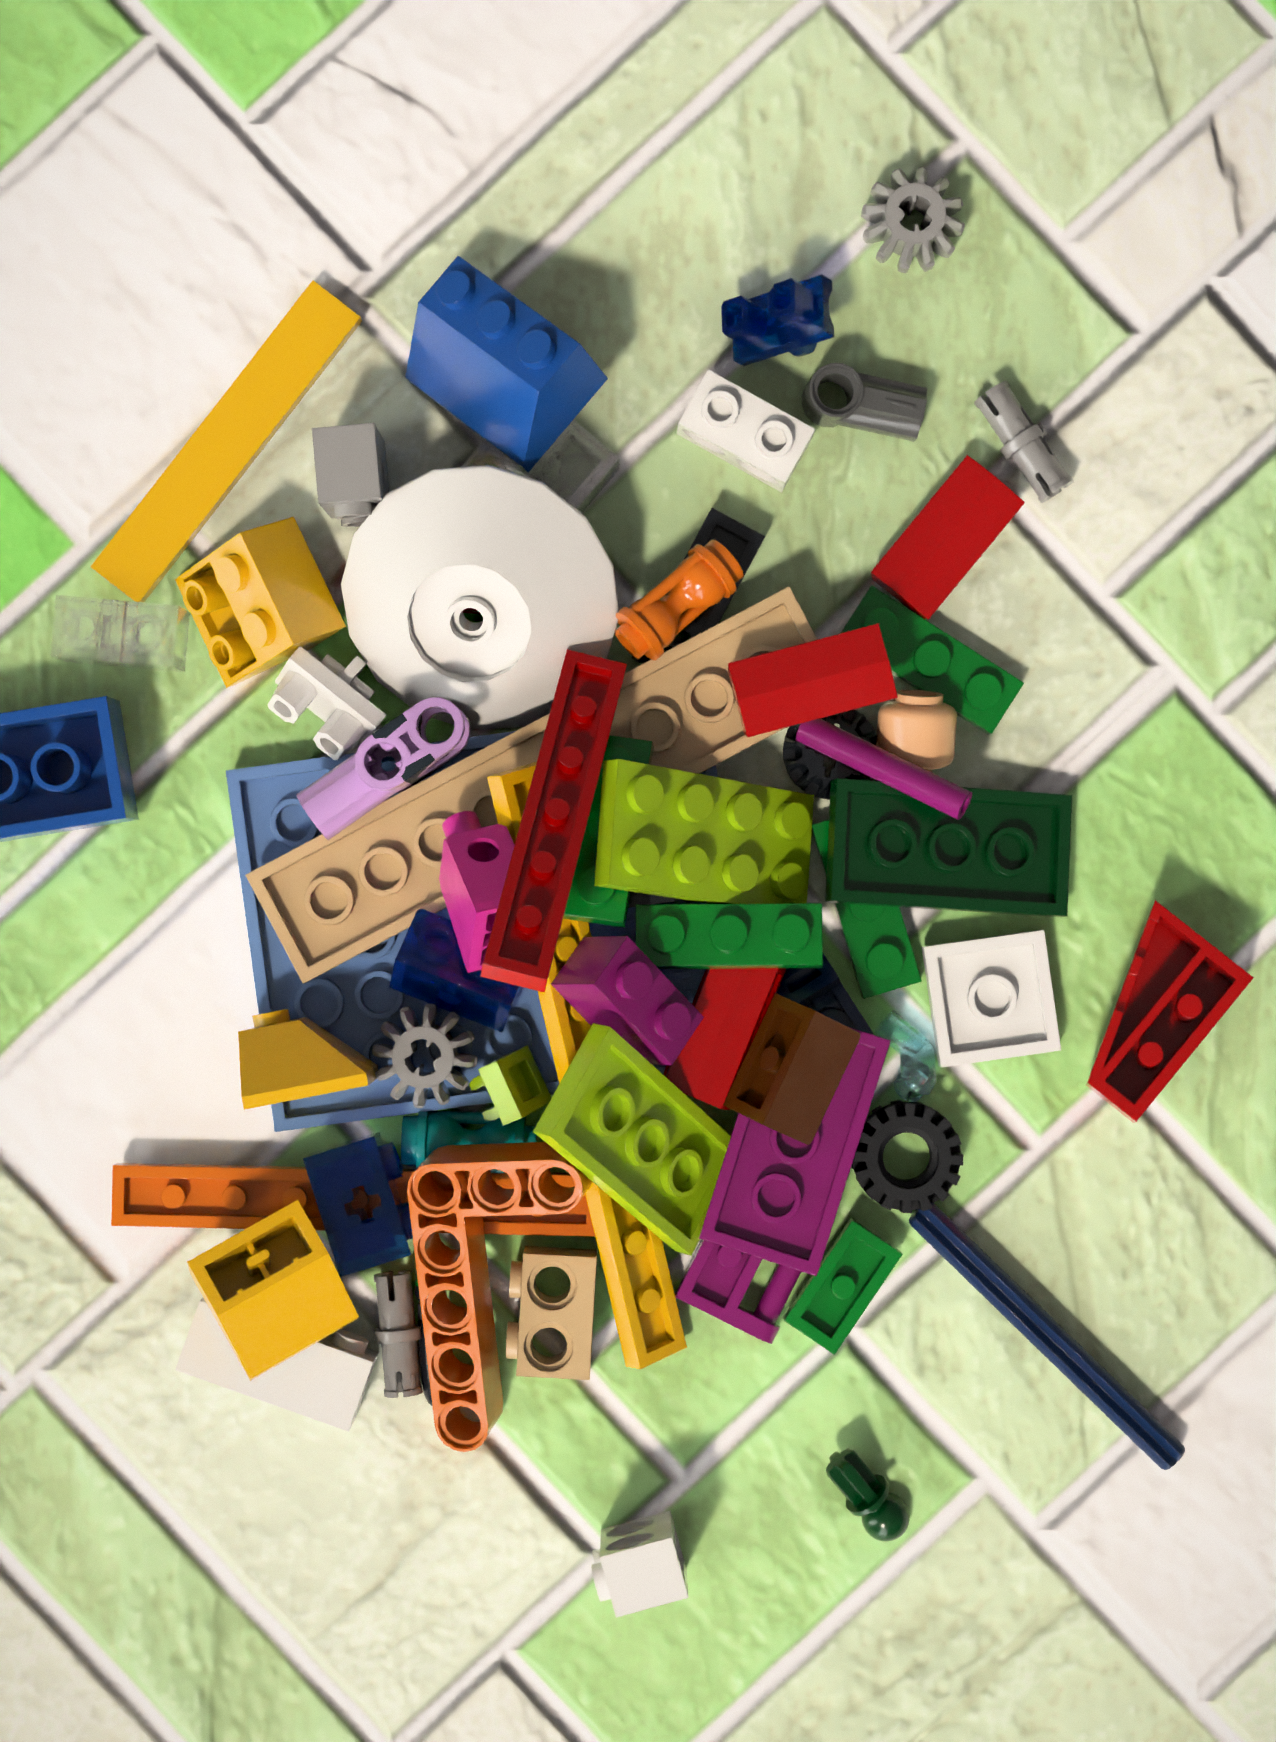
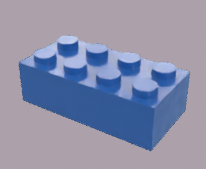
M103 696L0 713V842L139 820L119 700Z

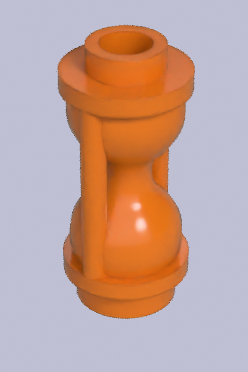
M710 540L705 546L695 545L688 551L689 557L685 558L675 571L643 598L632 603L629 608L623 607L616 613L620 627L615 630V635L622 646L633 657L639 659L645 655L656 661L664 654V648L669 646L676 635L707 608L720 602L723 597L729 598L736 592V583L744 576L743 570L735 557L720 542Z

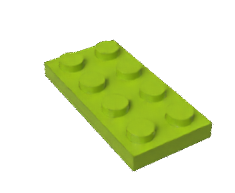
M623 759L603 761L594 886L708 904L807 903L814 795Z
M593 1023L533 1132L674 1251L692 1256L700 1241L699 1236L731 1136L609 1026Z

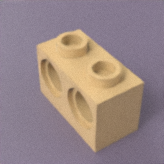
M525 1246L523 1261H511L509 1298L521 1299L519 1322H508L506 1358L517 1359L516 1376L590 1380L597 1250ZM546 1267H558L568 1275L570 1287L562 1295L548 1296L537 1287L536 1275ZM544 1328H554L564 1335L567 1346L559 1355L552 1357L544 1356L534 1348L532 1338L535 1333Z

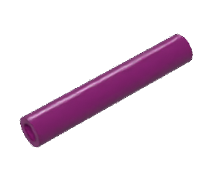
M821 718L801 723L798 728L796 741L957 820L962 818L971 802V791Z

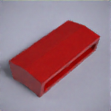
M967 455L871 571L872 580L909 610L929 620L1025 502L996 476Z
M879 623L728 663V674L744 734L747 738L898 698Z
M786 968L705 969L692 1001V1005L704 1018L673 1065H666L663 1075L684 1094L719 1109L730 1110V1108L723 1104L775 993L777 994Z

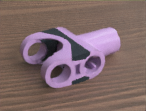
M431 697L422 700L367 737L360 744L355 754L296 794V797L315 826L329 840L395 793H400L416 785L457 756L467 746L470 738V724L467 717L449 700L441 697ZM439 713L452 715L454 720L452 736L440 744L429 743L426 737L428 721ZM390 756L395 759L396 767L394 770L387 772L382 769L381 762L383 758Z

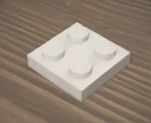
M1044 930L921 946L939 1067L1061 1051Z

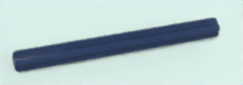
M931 1203L933 1207L926 1211L916 1209L909 1218L910 1225L1156 1465L1166 1471L1182 1458L1186 1451L1184 1445L935 1203Z

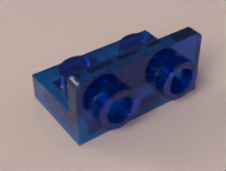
M419 909L415 913L395 959L389 988L424 1002L434 1003L439 1008L449 1012L454 1011L459 1016L503 1033L520 986L480 977L481 970L467 973L451 920L425 909Z

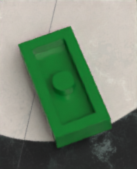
M850 1217L823 1257L817 1276L811 1275L783 1316L784 1321L835 1355L903 1255L902 1252Z

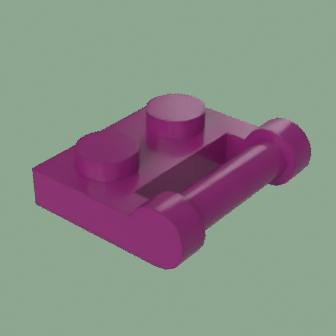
M702 1240L675 1293V1297L764 1342L772 1344L780 1329L776 1322L801 1271L778 1264L755 1311H749L739 1305L762 1259Z

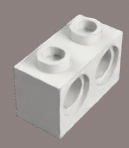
M709 369L680 418L677 428V435L781 493L815 432L813 427Z
M671 1510L601 1529L600 1549L592 1551L594 1564L591 1565L600 1602L611 1599L616 1618L689 1598L687 1569Z

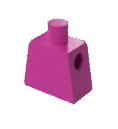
M462 811L451 815L442 824L446 838L443 842L439 881L467 973L482 970L514 843L506 826L495 824L482 827L475 812Z

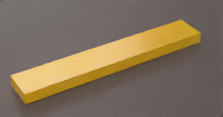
M312 280L90 567L142 606L362 322L361 317Z

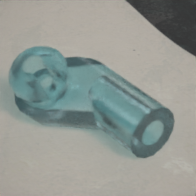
M893 1010L880 1023L874 1033L881 1038L891 1040L890 1046L900 1054L901 1073L894 1081L896 1093L905 1101L917 1102L923 1095H929L937 1082L934 1046L923 1034Z

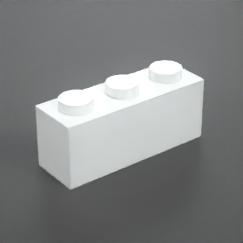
M203 1297L199 1301L175 1370L349 1432L355 1421L379 1352L367 1348L369 1341L366 1338L340 1329L334 1332L333 1335L327 1336L250 1381Z

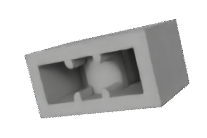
M375 423L312 428L318 503L331 519H341V526L360 527L365 519L372 515V511L382 501L386 493L389 492L385 441Z

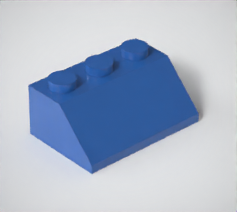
M460 256L454 259L418 302L405 377L415 387L528 473L608 379L580 343Z

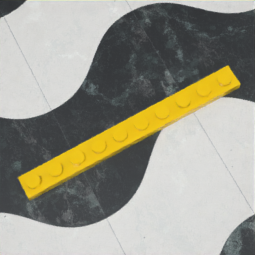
M537 762L487 777L497 822L507 827L514 845ZM563 919L545 992L538 991L559 1084L591 1028V1025L551 985L583 937H592L588 922ZM592 1183L585 1195L626 1367L643 1369L687 1348L663 1242L595 1183Z

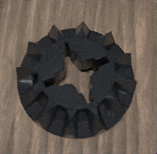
M856 710L821 718L876 745V732L864 714ZM800 724L790 726L787 730L783 742L784 765L792 781L807 794L814 795V797L830 800L831 780L836 778L871 779V777L839 761H836L834 768L830 769L829 778L824 777L826 767L823 766V756L814 753L812 749H806L804 744L796 741V734Z

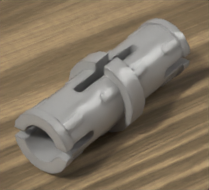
M1007 381L995 385L985 392L986 397L982 395L974 402L1004 446L1000 450L1007 461L1010 459L1015 461L1038 495L1040 503L1051 499L1062 491V487L1067 488L1074 482L1045 441L1044 437L1047 435V431L1041 423L1034 425L1010 389Z
M399 1270L396 1275H393V1271L374 1275L380 1325L379 1328L374 1330L375 1343L381 1344L385 1383L384 1397L398 1398V1393L403 1392V1397L423 1393L417 1340L422 1339L421 1326L415 1324L412 1291L413 1273L410 1270Z

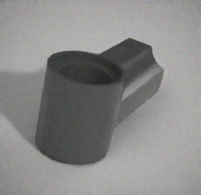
M830 363L822 366L805 386L802 394V408L805 415L814 424L821 427H836L840 425L914 442L918 437L924 418L927 388L858 373L852 367L843 363ZM825 382L838 384L846 394V406L841 409L826 407L819 399L818 386Z

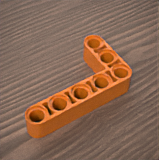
M546 1142L447 1145L439 1147L430 1153L416 1168L408 1181L407 1194L434 1423L441 1441L456 1451L467 1452L481 1446L503 1412V1394L482 1216L547 1215L569 1212L577 1206L593 1183ZM558 1167L569 1172L573 1177L575 1186L564 1187L556 1183L552 1178L550 1168ZM497 1169L507 1173L512 1179L514 1189H505L497 1185L492 1179L491 1170ZM432 1171L441 1172L448 1176L452 1181L454 1191H447L438 1187L433 1181ZM438 1231H446L454 1235L459 1241L461 1249H451L441 1241ZM445 1290H453L461 1294L466 1301L467 1307H459L451 1303L447 1298ZM452 1349H461L468 1353L474 1364L469 1365L460 1362L454 1356ZM459 1407H468L478 1415L480 1422L465 1418L460 1412Z

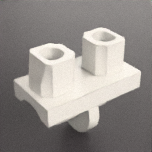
M301 646L291 655L275 680L278 686L268 703V708L285 722L294 724L306 708L322 719L325 724L317 732L313 740L316 746L333 760L340 759L354 746L358 748L367 737L373 734L386 717L384 712L369 701L375 691L357 677L367 664L362 658L357 655L345 668L329 654L320 662Z

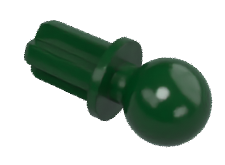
M847 1448L841 1453L837 1451L829 1457L831 1462L826 1467V1473L846 1497V1507L850 1513L862 1517V1524L866 1532L876 1540L893 1541L902 1536L909 1525V1509L899 1496L889 1493L890 1485L884 1476L873 1474L852 1449Z

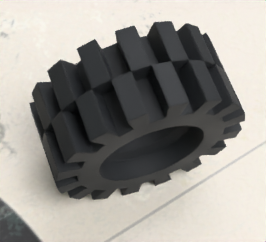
M897 1100L891 1101V1104L884 1107L880 1105L873 1109V1113L866 1119L853 1159L852 1169L855 1172L857 1181L872 1200L874 1199L882 1207L889 1210L896 1209L901 1213H912V1210L916 1209L926 1211L933 1208L931 1203H935L939 1199L943 1202L950 1195L948 1191L953 1184L956 1186L961 1177L958 1172L960 1165L963 1166L964 1155L960 1151L962 1143L959 1135L942 1114L921 1102ZM901 1133L919 1135L925 1140L929 1148L930 1158L926 1169L919 1176L912 1179H899L892 1176L886 1170L883 1162V1152L886 1144L891 1138Z

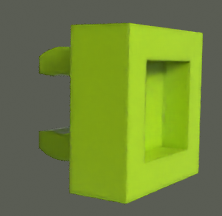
M528 1045L479 1068L480 1075L473 1078L469 1083L472 1091L486 1086L494 1107L486 1110L482 1115L485 1120L489 1121L500 1118L503 1126L527 1116L548 1104L551 1100L550 1093Z

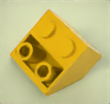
M294 516L238 533L175 579L182 594L184 604L190 611L208 648L209 656L217 667L226 688L287 661L299 646L308 651L346 627Z
M298 1200L187 1261L192 1278L250 1381L359 1319L328 1251Z

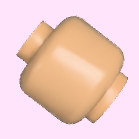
M898 690V698L885 702L879 709L876 746L930 772L949 766L955 756L956 710L943 702L944 694L926 690Z

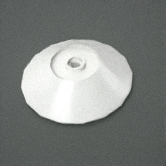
M491 465L433 469L386 493L382 501L372 511V515H369L354 533L341 582L349 636L367 663L376 681L410 707L431 697H441L451 701L466 715L470 724V730L525 727L549 714L566 650L607 659L618 624L616 613L619 611L614 565L587 517L545 483ZM466 608L478 610L483 616V621L477 623L470 622L465 618L463 610ZM439 713L432 717L433 719L454 725V720L450 714Z

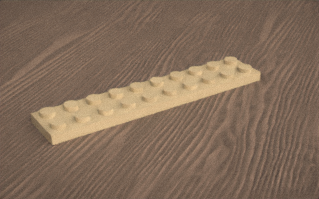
M790 586L664 652L656 661L651 659L625 673L610 735L652 741L654 749L651 765L700 774L785 729L782 728L747 738L744 734L728 674V663L817 640ZM549 714L385 800L331 839L327 840L321 834L245 875L303 984L447 908L439 881L443 842L446 838L442 828L443 822L458 812L473 811L478 815L482 827L498 824L487 777L537 762Z

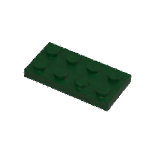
M831 780L825 902L1065 917L1068 913L1072 795L962 787L972 792V799L965 814L960 820H957L880 781Z

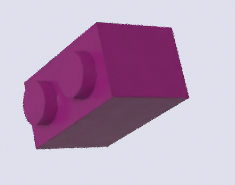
M628 936L583 937L551 983L591 1026L593 1023L611 1027L652 1065H673L704 1018Z

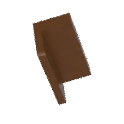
M775 993L723 1105L768 1128L809 1145L816 1135L857 1047L860 1033L813 1009Z

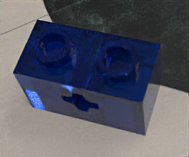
M376 1132L312 1152L303 1158L340 1277L400 1259L413 1253L414 1245L408 1201L401 1202L395 1179L403 1177V1170L393 1142L383 1144L380 1132ZM362 1185L368 1195L378 1194L381 1202L373 1209V1217L368 1218L364 1208L354 1210L351 1205V1201L359 1194V1186Z

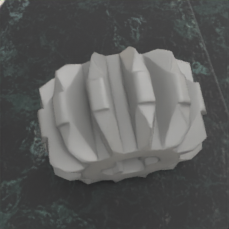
M925 167L917 169L913 183L908 182L906 174L901 169H896L892 172V188L886 184L876 182L871 189V195L877 203L865 204L861 211L863 219L874 223V225L864 230L862 236L864 242L873 244L884 241L877 252L876 260L884 263L893 252L900 255L897 266L898 271L901 273L908 272L912 257L915 256L920 267L925 272L933 269L935 264L933 252L941 257L949 258L954 252L955 247L948 237L961 236L965 227L962 221L951 217L961 210L963 206L962 199L960 197L942 199L950 181L942 177L937 180L933 187L926 185L928 171ZM903 210H906L907 216L911 215L912 210L922 213L924 219L920 226L922 228L921 231H919L918 224L914 226L913 231H909L901 225L905 215Z
M434 1003L425 1005L422 1024L418 1023L415 1012L410 1006L402 1008L400 1010V1017L407 1031L404 1032L392 1022H384L381 1026V1031L396 1043L394 1046L376 1044L372 1049L374 1056L392 1058V1064L376 1071L377 1079L382 1081L394 1074L398 1075L401 1081L390 1093V1096L395 1100H399L406 1093L409 1086L415 1087L413 1097L415 1108H423L425 1106L428 1088H432L434 1096L440 1105L447 1104L450 1101V1094L444 1083L445 1079L460 1090H465L469 1085V1080L466 1076L454 1069L455 1065L469 1068L475 1067L478 1062L477 1056L458 1053L457 1047L467 1045L475 1039L473 1032L465 1031L453 1038L449 1031L458 1023L459 1014L452 1011L445 1017L441 1026L436 1025L437 1006ZM426 1039V1047L435 1043L440 1049L441 1055L433 1061L435 1071L425 1072L423 1071L424 1064L417 1068L412 1064L410 1056L417 1051L415 1040Z

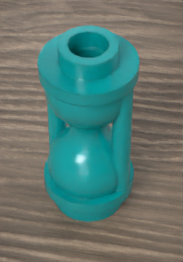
M419 1111L418 1116H403L402 1165H416L417 1168L430 1153L439 1147L447 1145L537 1142V1135L533 1132L536 1126L526 1125V1116L503 1126L500 1118L492 1121L485 1120L482 1115L483 1112ZM459 1124L485 1125L477 1130H468ZM491 1170V1173H505L502 1170Z

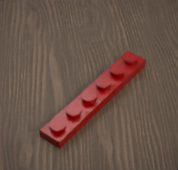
M566 650L480 977L545 992L627 667L625 663Z

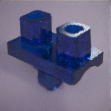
M823 274L800 282L790 278L775 283L768 293L750 299L740 295L723 301L721 306L722 332L725 336L733 339V361L742 366H747L790 352L793 356L801 357L814 352L818 342L833 338L834 326L829 312V297L833 291L832 280Z

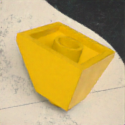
M289 1009L252 1015L254 1027L238 1031L241 1098L244 1110L368 1086L377 1079L375 1075L376 1071H378L377 1064L309 1018L303 1017L290 1020Z

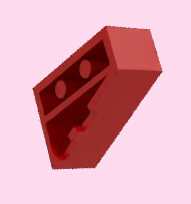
M1155 900L1086 1086L1132 1123L1137 1122L1254 977Z

